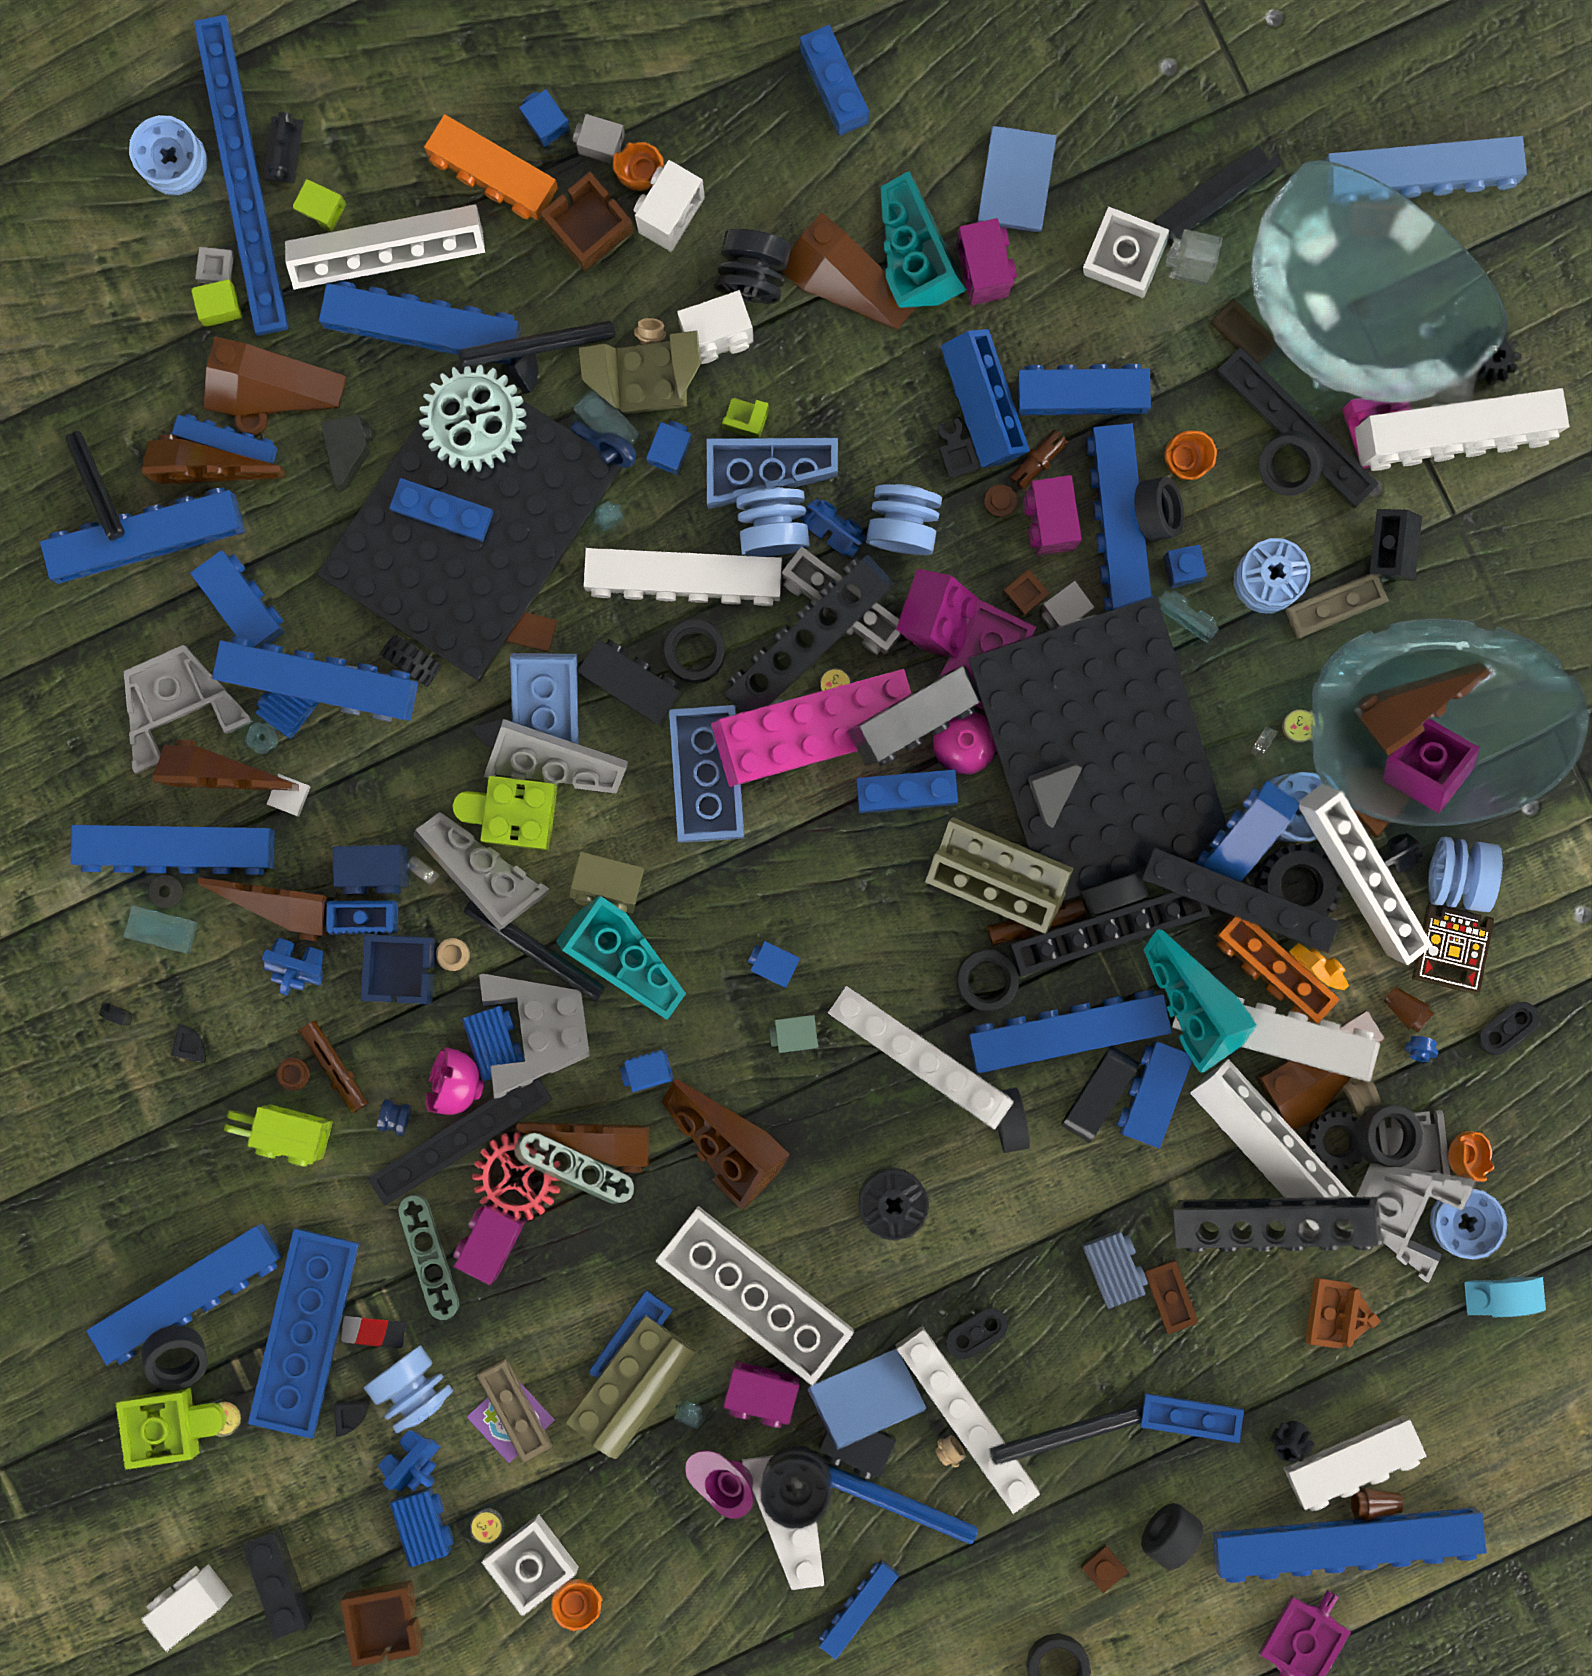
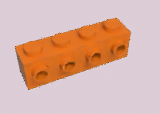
M445 114L424 146L428 157H430L428 161L435 167L443 171L449 168L456 172V177L461 182L470 187L476 184L485 189L484 194L497 203H501L502 200L513 206V212L526 220L532 217L539 221L541 218L540 213L548 207L558 190L556 179Z
M1231 916L1215 933L1214 937L1219 941L1216 946L1230 958L1235 955L1244 963L1241 968L1254 980L1260 977L1268 984L1265 990L1279 1002L1283 999L1286 1000L1293 1007L1290 1011L1309 1016L1307 1021L1310 1023L1319 1024L1340 1000L1259 926Z

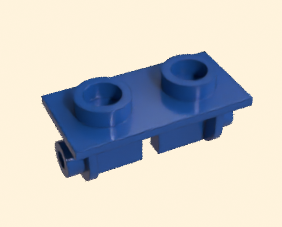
M813 500L807 505L813 511L811 512L809 509H806L805 515L800 517V520L808 526V529L821 539L830 530L833 534L827 541V544L844 557L848 555L852 558L859 549L855 543L860 545L867 540V536L862 533L863 529L859 524L850 519L844 520L836 514L837 509L826 500Z

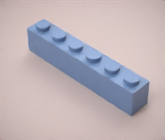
M1523 136L1330 153L1323 162L1327 201L1337 200L1338 204H1348L1351 200L1356 201V198L1369 197L1370 201H1380L1387 199L1389 195L1401 194L1402 198H1413L1421 195V192L1433 191L1434 195H1445L1452 193L1453 189L1465 188L1466 192H1478L1484 190L1485 186L1497 185L1498 189H1510L1516 187L1517 183H1520L1527 175Z

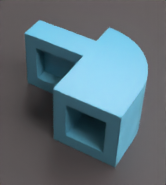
M1510 1277L1503 1280H1470L1464 1282L1467 1315L1511 1317L1530 1315L1546 1310L1543 1277Z

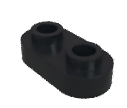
M1514 1002L1480 1028L1478 1043L1481 1049L1486 1053L1495 1055L1507 1052L1536 1029L1539 1023L1537 1009L1528 1002ZM1518 1012L1524 1015V1021L1521 1024L1515 1021V1015ZM1492 1032H1496L1499 1036L1496 1044H1492L1489 1041V1035Z
M987 1307L950 1329L946 1336V1345L949 1352L958 1359H968L1004 1337L1008 1328L1007 1319L997 1308ZM988 1318L996 1320L997 1324L994 1329L989 1330L985 1328L984 1323ZM960 1335L968 1337V1344L964 1347L956 1344V1339Z

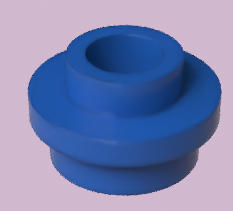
M1411 1036L1410 1042L1405 1045V1051L1410 1053V1058L1416 1061L1429 1062L1430 1058H1436L1438 1055V1050L1436 1049L1437 1042L1424 1036Z

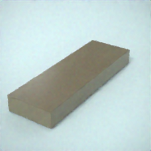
M1368 574L1285 609V612L1296 638L1300 639L1387 603L1389 600L1379 577Z
M507 1358L477 1374L522 1463L553 1446Z

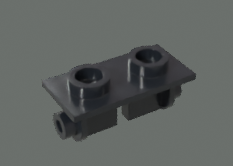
M279 112L278 117H271L263 180L295 184L304 120L292 119V115L287 112Z
M1408 833L1392 837L1386 845L1377 849L1391 876L1390 865L1393 864L1396 872L1400 873L1419 863V858L1423 857L1418 847L1421 845L1420 842Z

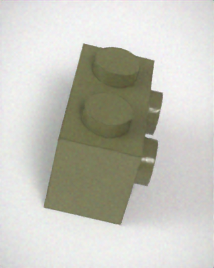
M580 852L569 898L575 899L577 904L586 906L600 895L624 912L633 914L644 868Z

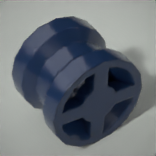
M385 1099L380 1110L377 1131L385 1132L386 1130H391L398 1136H404L410 1119L411 1105L404 1103L400 1106L394 1104L392 1100Z

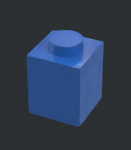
M546 89L541 93L534 92L523 100V105L519 107L523 119L544 148L570 131L567 118Z
M670 421L669 424L660 422L646 458L648 464L679 475L692 441L691 433L687 432L688 428L674 421Z
M1200 544L1168 551L1163 557L1170 588L1202 582L1207 577Z
M764 941L762 947L758 945L754 947L748 963L753 965L750 971L786 988L800 958Z

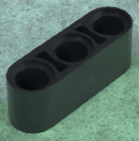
M1110 1046L1070 1107L1061 1126L1087 1143H1090L1127 1087L1140 1063L1114 1046Z

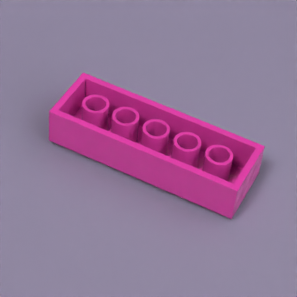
M901 669L722 718L711 723L729 787L858 751L847 731L911 694L905 670Z

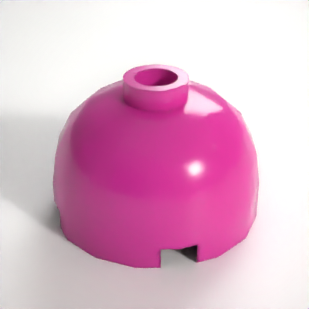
M974 712L961 720H958L957 716L948 721L949 728L933 735V751L938 762L946 770H955L957 774L972 775L983 770L993 760L996 753V747L987 719L978 712Z
M444 1047V1051L440 1050L429 1076L428 1082H433V1093L426 1092V1109L438 1114L453 1115L465 1111L472 1104L473 1099L478 1100L480 1098L484 1082L479 1080L478 1067L469 1055Z

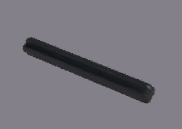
M605 321L463 348L459 351V358L463 367L609 340L615 337V329L612 321Z
M472 900L466 905L464 909L466 915L593 1001H597L603 994L605 987L512 923H509L499 931Z
M1136 1405L991 1447L989 1450L991 1460L994 1465H1000L1139 1424L1142 1421L1141 1409Z

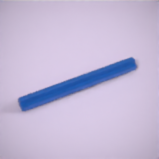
M828 1465L831 1472L832 1487L965 1543L972 1544L975 1541L978 1533L976 1526L832 1465Z

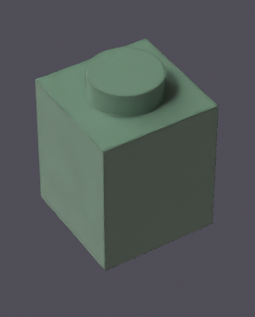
M814 1015L775 1020L776 1027H769L772 1047L778 1046L779 1053L818 1048Z

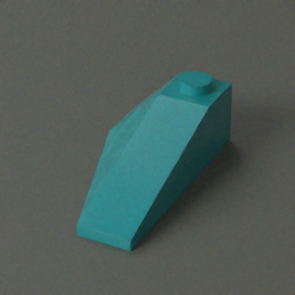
M908 171L881 186L882 218L885 223L886 236L884 251L887 254L886 280L899 308L937 306L966 291L967 289L911 173Z
M600 895L572 917L556 940L564 952L667 1020L686 994L627 913Z
M1162 929L1156 930L1145 946L1144 952L1158 986L1165 988L1171 1004L1167 1007L1170 1016H1176L1183 1032V1034L1179 1035L1182 1046L1199 1072L1202 1073L1244 1045L1256 1029L1257 1024L1239 998Z

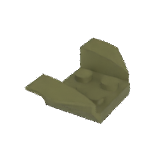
M697 330L670 334V341L618 349L607 344L579 348L582 380L612 406L626 414L686 407V390L701 364Z

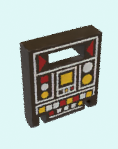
M1429 902L1426 907L1422 928L1433 946L1416 958L1412 979L1475 995L1480 993L1494 918L1486 916L1483 927H1480V914L1443 905L1440 907L1439 916H1435L1437 905ZM1435 963L1465 970L1461 973L1460 981L1433 975Z

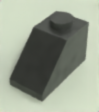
M359 414L321 422L334 484L339 491L347 490L371 452L369 442L374 441L370 423H364Z

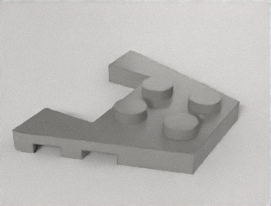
M181 645L124 671L127 713H129L130 721L129 737L133 755L132 769L136 774L156 766L161 754L151 730L212 704L220 725L226 734L253 723L250 715L218 680L212 679L213 675L185 645Z
M479 974L483 1006L517 1002L525 1058L524 1062L491 1066L494 1098L507 1095L506 1092L519 1086L524 1087L533 1083V1080L549 1072L552 1074L589 1057L582 996L579 990Z
M1371 1163L1356 1197H1378L1381 1226L1379 1245L1384 1243L1397 1254L1396 1258L1404 1265L1409 1263L1419 1271L1418 1276L1429 1283L1442 1254L1410 1240L1427 1200L1431 1196L1463 1211L1476 1181L1468 1178L1401 1167H1386Z

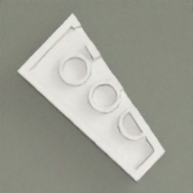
M773 1455L742 1459V1463L752 1474L753 1492L791 1590L824 1586L817 1522L803 1529H787L774 1523L765 1513L760 1501L763 1471L768 1460ZM798 1477L792 1478L791 1483H794L796 1488H801L802 1482H799Z

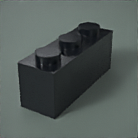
M598 639L578 669V674L661 728L669 716V710L674 709L682 696L681 692L677 690L679 684L664 674L661 678H658L649 672L652 666L638 657H635L633 661L622 654L625 649L614 641L608 639L604 643Z
M279 1525L249 1536L242 1543V1547L273 1638L277 1639L305 1629L313 1619L281 1526Z

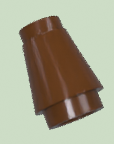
M1395 987L1384 1000L1408 1030L1412 1028L1417 1033L1434 1014L1428 1008L1429 1004L1400 990L1398 987Z
M1362 1487L1351 1496L1352 1513L1355 1518H1361L1363 1521L1402 1513L1403 1498L1400 1493Z

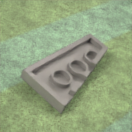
M503 719L484 777L489 778V776L501 775L509 776L512 779L541 780L544 783H552L556 786L558 783L573 784L576 789L617 794L628 761Z
M441 812L414 832L415 838L499 931L545 897L550 890L541 882L538 885L526 876L527 873L518 866L513 867L499 857L500 854L491 847L487 849L474 840V835Z

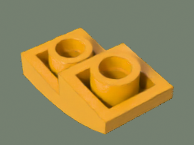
M1300 943L1289 951L1301 965L1326 985L1340 990H1345L1349 987L1343 975L1345 968L1335 958L1327 959L1316 949L1312 948L1309 951Z

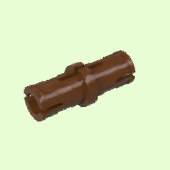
M1053 429L1036 449H1031L1027 453L1028 458L1009 475L1013 483L1023 474L1025 475L1016 485L1024 491L1042 470L1046 471L1050 467L1049 462L1068 445V441L1064 436L1054 446L1052 445L1061 435L1057 430Z

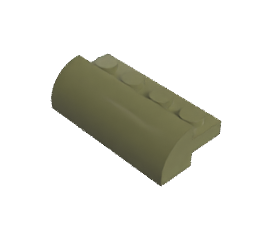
M952 817L947 825L940 848L935 853L925 882L1046 934L1061 907L1073 868Z
M645 1314L567 1417L565 1423L592 1442L593 1447L611 1458L618 1459L695 1356L697 1350Z

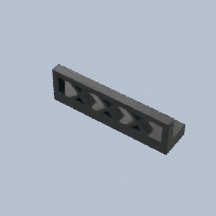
M1257 145L1155 218L1153 223L1169 230L1167 242L1173 248L1276 174L1282 162L1277 155L1269 159L1261 147Z

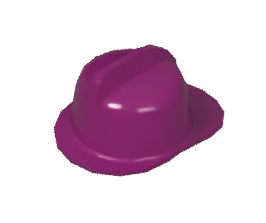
M709 1450L698 1451L690 1456L685 1468L688 1481L716 1511L728 1518H740L750 1511L754 1500L752 1491L753 1478L749 1469L744 1464L728 1460L719 1453Z

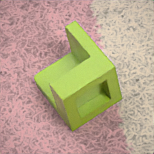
M308 179L305 180L293 204V208L296 211L315 219L321 228L329 232H333L346 206L340 194Z
M229 279L192 289L198 320L205 327L243 318L236 288Z
M733 398L727 415L723 418L722 429L752 439H759L769 412V404L756 400L755 404Z

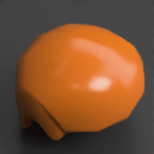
M646 142L627 143L626 147L620 153H615L613 157V170L621 184L632 191H644L651 188L653 185L650 182L659 166L664 168L663 157L658 149Z
M1183 431L1175 435L1165 447L1164 462L1168 471L1180 480L1199 479L1216 464L1217 448L1213 439L1202 431Z
M1473 1131L1462 1132L1453 1139L1447 1154L1451 1170L1458 1177L1472 1179L1476 1182L1487 1181L1485 1175L1494 1170V1165L1491 1162L1492 1148L1490 1141L1481 1132Z
M582 1579L568 1580L554 1592L552 1597L551 1611L553 1618L563 1628L572 1631L586 1629L599 1618L602 1597L592 1583Z

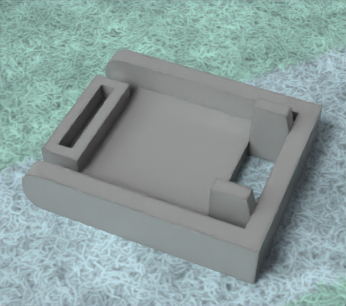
M1430 1111L1414 1112L1420 1121L1423 1131L1422 1147L1418 1156L1410 1164L1401 1168L1450 1175L1443 1111H1434L1433 1124L1430 1121ZM1388 1116L1389 1128H1386L1385 1119L1383 1118L1378 1123L1376 1134L1378 1149L1382 1154L1392 1156L1401 1147L1403 1132L1397 1119Z

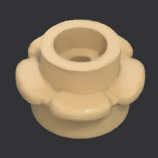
M644 318L638 322V328L634 330V335L637 336L641 344L646 345L662 342L666 332L664 331V324L660 320Z
M952 1435L938 1440L939 1447L936 1448V1453L940 1461L946 1466L951 1463L953 1467H958V1462L966 1457L959 1441Z

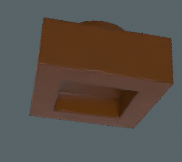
M1029 569L1003 591L1023 616L1050 594Z
M1106 1544L1081 1565V1568L1103 1594L1128 1573L1126 1567Z

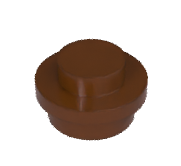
M995 485L985 495V508L995 517H1006L1014 511L1017 505L1016 494L1006 485Z
M288 1058L278 1066L276 1077L278 1083L283 1088L291 1091L299 1090L307 1084L310 1070L303 1060Z

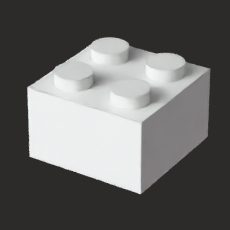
M668 160L664 168L659 166L650 182L653 185L647 196L644 194L640 196L634 207V212H636L635 218L638 232L672 252L705 196L703 179Z
M1108 206L1084 264V275L1144 298L1169 239V230Z
M740 290L677 311L682 332L698 331L701 364L712 362L718 358V354L729 350L732 354L744 351L749 348L748 344L753 342V328Z
M539 1514L486 1554L482 1561L483 1565L522 1616L575 1576L578 1570V1565Z
M209 1564L201 1570L195 1566L173 1585L176 1589L175 1591L168 1587L146 1606L150 1612L141 1620L165 1651H168L217 1612L233 1596Z

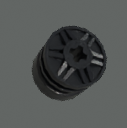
M729 229L725 231L721 255L731 262L718 264L717 270L720 275L715 278L714 288L725 295L740 290L744 302L762 304L780 302L782 290L779 287L784 285V277L774 271L787 269L791 244L778 236L751 229Z
M888 1167L877 1170L865 1180L859 1192L858 1206L862 1221L873 1234L882 1239L897 1241L911 1237L921 1229L928 1215L929 1201L925 1188L915 1175L901 1168ZM889 1197L893 1200L897 1197L901 1198L899 1204L902 1209L899 1212L894 1209L890 1213L886 1211L888 1208L886 1200Z
M789 1446L778 1450L768 1460L763 1471L760 1501L765 1513L774 1523L787 1529H803L815 1524L825 1514L830 1503L831 1472L827 1461L817 1451L806 1446ZM793 1477H798L799 1482H802L801 1488H796L795 1484L791 1483Z

